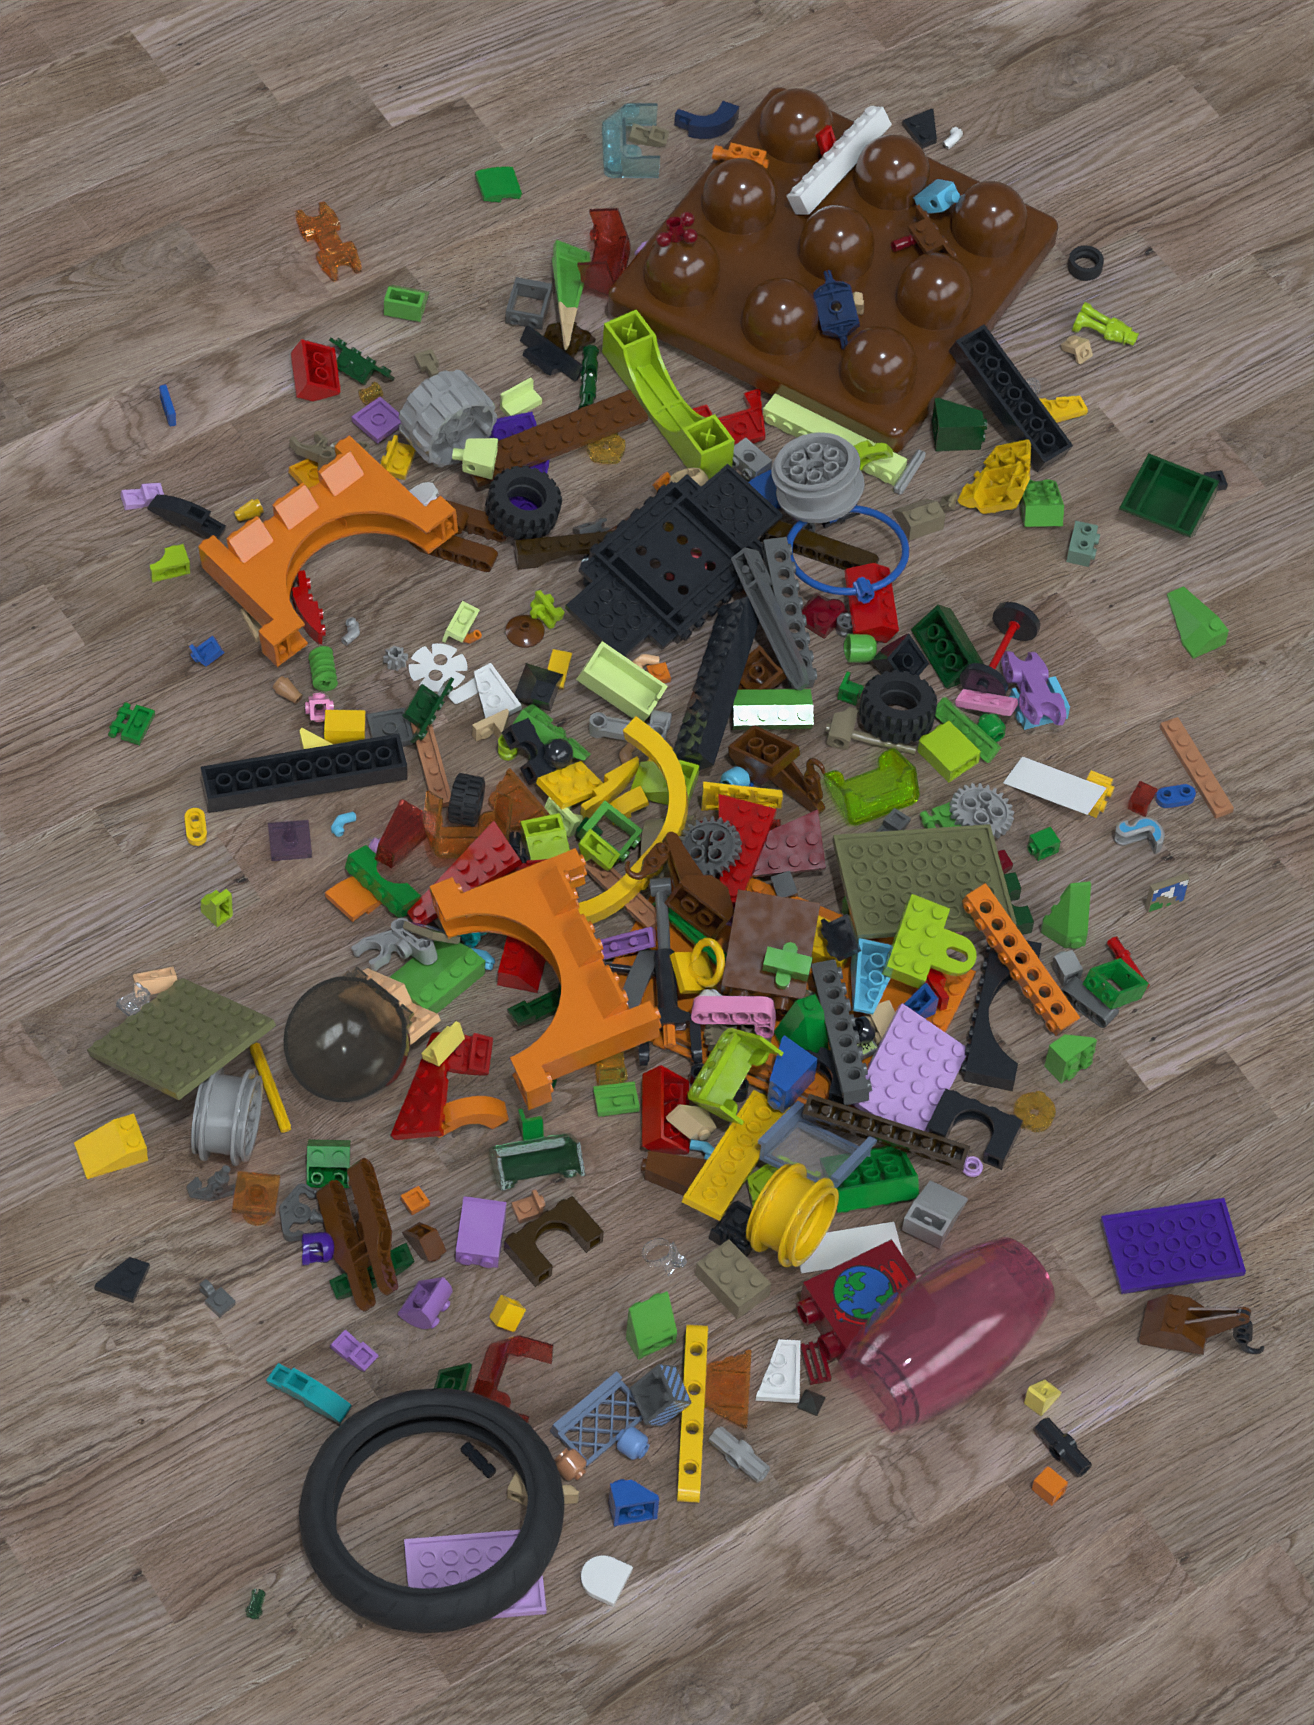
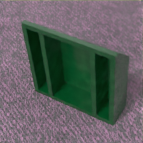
M1148 453L1119 510L1191 538L1196 535L1216 496L1219 481Z

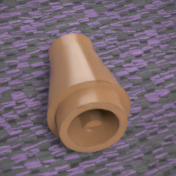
M281 676L273 685L276 694L292 701L294 704H297L303 697L289 678Z

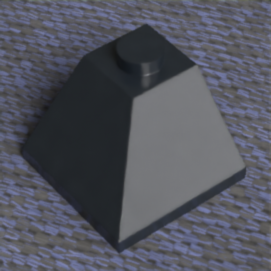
M909 633L884 646L872 659L880 673L899 670V672L904 673V671H907L911 675L916 674L919 676L929 665L928 660Z
M526 663L514 695L519 702L528 705L534 704L538 708L551 711L564 675Z

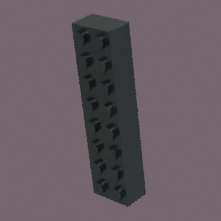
M986 325L980 326L955 341L949 352L1013 440L1018 442L1029 439L1031 442L1030 463L1035 470L1039 472L1065 456L1073 447V444Z

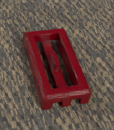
M818 1340L817 1343L812 1341L806 1345L801 1343L800 1351L810 1385L830 1382L832 1379L827 1359L819 1347ZM816 1348L818 1349L825 1377H823L821 1373V1369L815 1351ZM806 1350L811 1352L817 1379H814Z

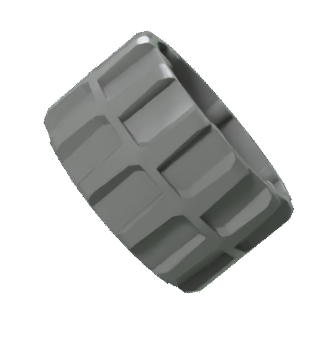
M444 370L429 379H425L409 394L402 410L399 412V419L401 421L399 430L401 434L427 463H433L435 467L441 468L446 465L461 463L460 460L452 459L453 448L465 449L466 440L469 438H489L492 434L493 426L497 422L493 401L471 377H468L461 370Z

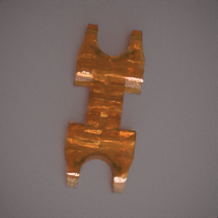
M322 201L318 203V216H307L301 209L295 211V218L302 238L305 242L311 240L316 242L320 251L316 252L317 262L321 270L332 281L339 280L337 269L339 266H348L354 273L362 272L361 262L354 243L351 240L343 243L337 234V231L341 230V225L334 210Z

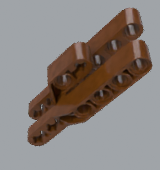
M446 500L456 509L458 525L456 535L466 531L470 535H479L489 541L490 539L498 542L506 540L507 537L503 535V532H498L494 528L495 525L489 522V516L486 515V512ZM453 535L428 555L482 572H490L498 557V552L490 546ZM408 541V542H409L414 548H416L419 552L428 554L427 552H425V551H424L422 548H420L419 546H417V545H415L414 543Z
M362 1158L347 1169L348 1184L352 1188L353 1201L357 1206L360 1216L359 1220L356 1221V1227L361 1242L358 1239L343 1185L336 1179L332 1180L320 1188L316 1195L326 1232L331 1235L334 1241V1260L348 1275L357 1307L366 1312L376 1305L375 1295L367 1271L370 1265H372L377 1286L384 1295L389 1296L399 1286L390 1257L392 1229L372 1163L368 1159Z

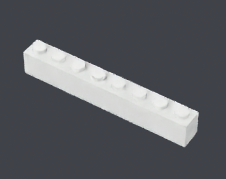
M870 106L866 108L865 112L854 121V124L844 132V135L834 143L833 147L824 153L821 160L814 164L808 174L804 175L802 180L792 188L787 198L795 214L809 215L857 163L864 147L874 139L882 136L892 125L883 107Z

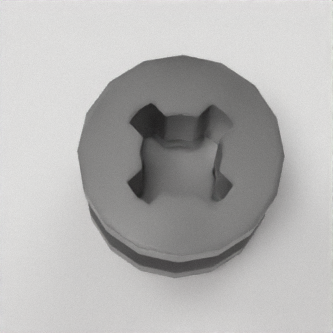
M842 613L837 618L836 633L844 638L849 633L854 634L850 613Z

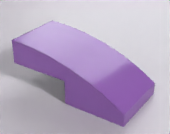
M346 1330L330 1345V1348L339 1356L363 1372L379 1357L364 1342L360 1343Z

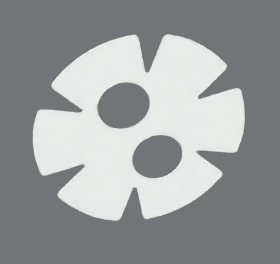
M432 644V653L424 646L413 654L411 659L421 664H409V673L413 681L425 677L419 686L424 684L430 690L438 692L444 681L450 677L454 678L451 684L453 688L464 680L465 676L456 671H467V662L463 654L451 658L457 651L456 648L446 644ZM438 654H443L447 657L448 661L444 665H437L434 662V657ZM432 670H439L442 672L443 677L438 681H433L429 678V673Z

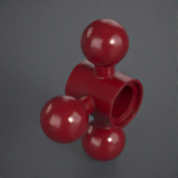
M684 212L680 217L667 219V233L661 232L656 236L657 245L667 247L670 242H680L682 240L688 244L694 243L698 238L697 232L692 228L684 230V227H690L694 224V215L690 212Z

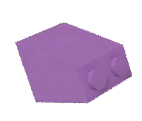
M464 1196L455 1262H460L463 1265L474 1264L485 1268H498L506 1223V1202Z

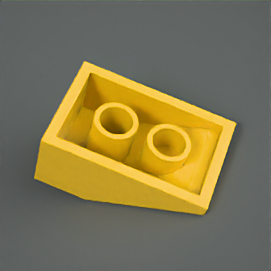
M134 1113L114 1119L74 1142L86 1179L148 1161L147 1147Z

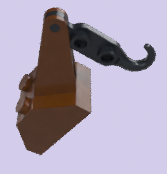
M1166 1294L1147 1302L1140 1334L1141 1345L1204 1355L1207 1338L1233 1328V1338L1239 1343L1242 1351L1248 1354H1260L1264 1351V1346L1252 1348L1247 1345L1253 1338V1323L1250 1320L1251 1310L1247 1307H1204L1190 1297Z

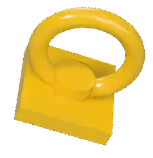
M704 938L695 945L692 952H674L670 955L680 994L701 993L704 989L711 990L712 988L717 990L716 985L724 974L725 956L722 947L716 940ZM706 946H710L716 955L717 967L714 975L707 952H701Z

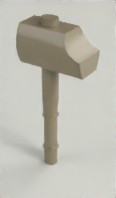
M849 706L845 711L834 713L832 723H827L825 732L829 734L826 744L833 748L848 750L850 740L854 739L915 755L917 747L903 743L892 744L891 741L884 742L881 738H876L872 734L854 730L858 710Z

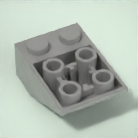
M930 1180L907 1212L902 1231L940 1249L968 1198Z

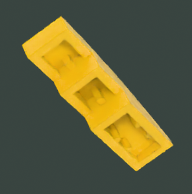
M637 756L604 775V783L593 789L590 800L581 804L580 815L583 816V819L585 817L591 818L604 801L611 803L629 785L639 767V758Z

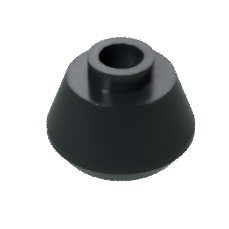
M864 1016L855 1019L853 1030L858 1031L860 1043L857 1044L869 1043L875 1037L874 1025Z

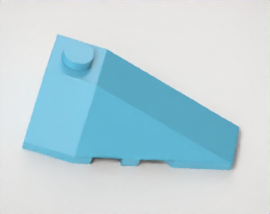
M859 938L858 942L861 952L851 956L853 1011L873 1015L890 980V977L882 975V971L891 945Z

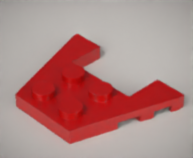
M760 389L743 394V399L749 409L718 418L735 440L734 446L745 438L753 444L765 440ZM707 404L693 408L696 413L707 418L713 415Z

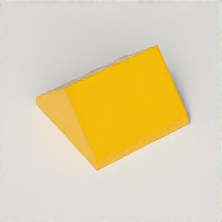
M325 710L324 740L332 744L365 739V710Z

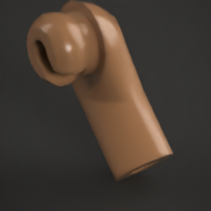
M629 742L619 753L622 764L633 759L632 752L636 747Z

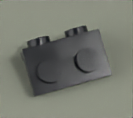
M848 914L831 922H828L825 918L821 920L823 926L821 933L827 939L828 945H826L830 956H834L840 962L861 952L851 917Z

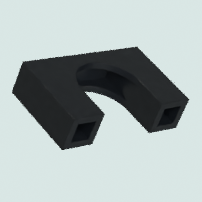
M945 1089L926 1127V1132L948 1138L952 1128L958 1122L977 1120L986 1125L992 1135L984 1152L983 1163L1002 1170L1020 1134L1023 1120L1013 1114L1004 1113L996 1107L980 1103L977 1099L963 1096L957 1091Z

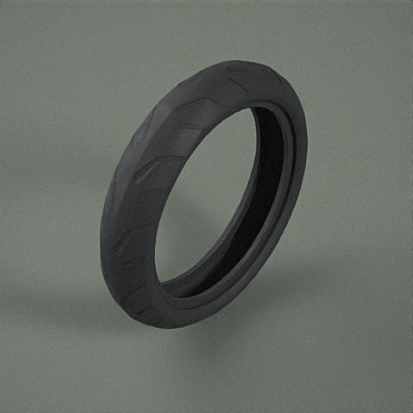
M449 1388L417 1389L401 1392L375 1401L349 1417L325 1440L309 1467L304 1481L299 1506V1524L302 1544L309 1562L323 1585L334 1598L347 1606L355 1614L389 1629L414 1633H441L457 1631L489 1620L514 1605L529 1591L544 1573L558 1546L563 1526L565 1501L560 1473L548 1446L532 1426L516 1412L501 1403L473 1392ZM421 1433H454L479 1440L498 1451L510 1462L519 1474L528 1495L527 1511L519 1535L509 1550L494 1565L471 1579L451 1586L412 1588L397 1585L377 1577L352 1557L337 1532L338 1505L349 1479L369 1456L396 1440Z

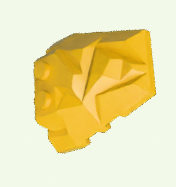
M1029 439L997 445L983 462L985 468L981 473L979 471L974 473L975 480L973 483H966L957 500L959 504L968 508L977 507L980 513L983 514L1017 508L1030 480L1031 442Z

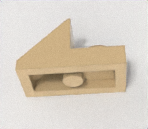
M502 710L473 724L472 736L475 741L486 739L492 734L499 739L502 735L501 732L508 727L509 710Z

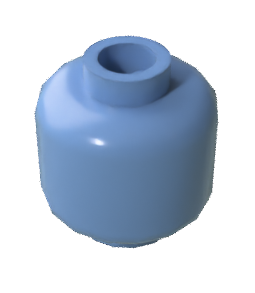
M629 1427L626 1430L622 1429L616 1437L618 1441L617 1450L631 1460L641 1459L650 1446L648 1444V1437L635 1427Z

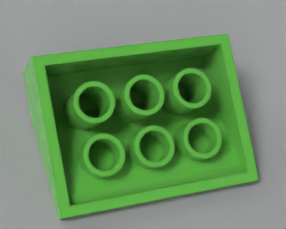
M434 940L438 959L433 964L424 965L413 957L389 978L405 985L414 1004L439 1013L485 974V960L474 950L461 943L452 944Z

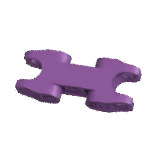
M1005 651L1001 659L1003 675L1008 683L1017 684L1021 692L1019 707L1023 715L1033 725H1039L1043 715L1048 716L1055 725H1063L1067 717L1064 700L1060 693L1050 692L1046 684L1049 673L1044 661L1036 652H1028L1025 661H1022L1013 652Z

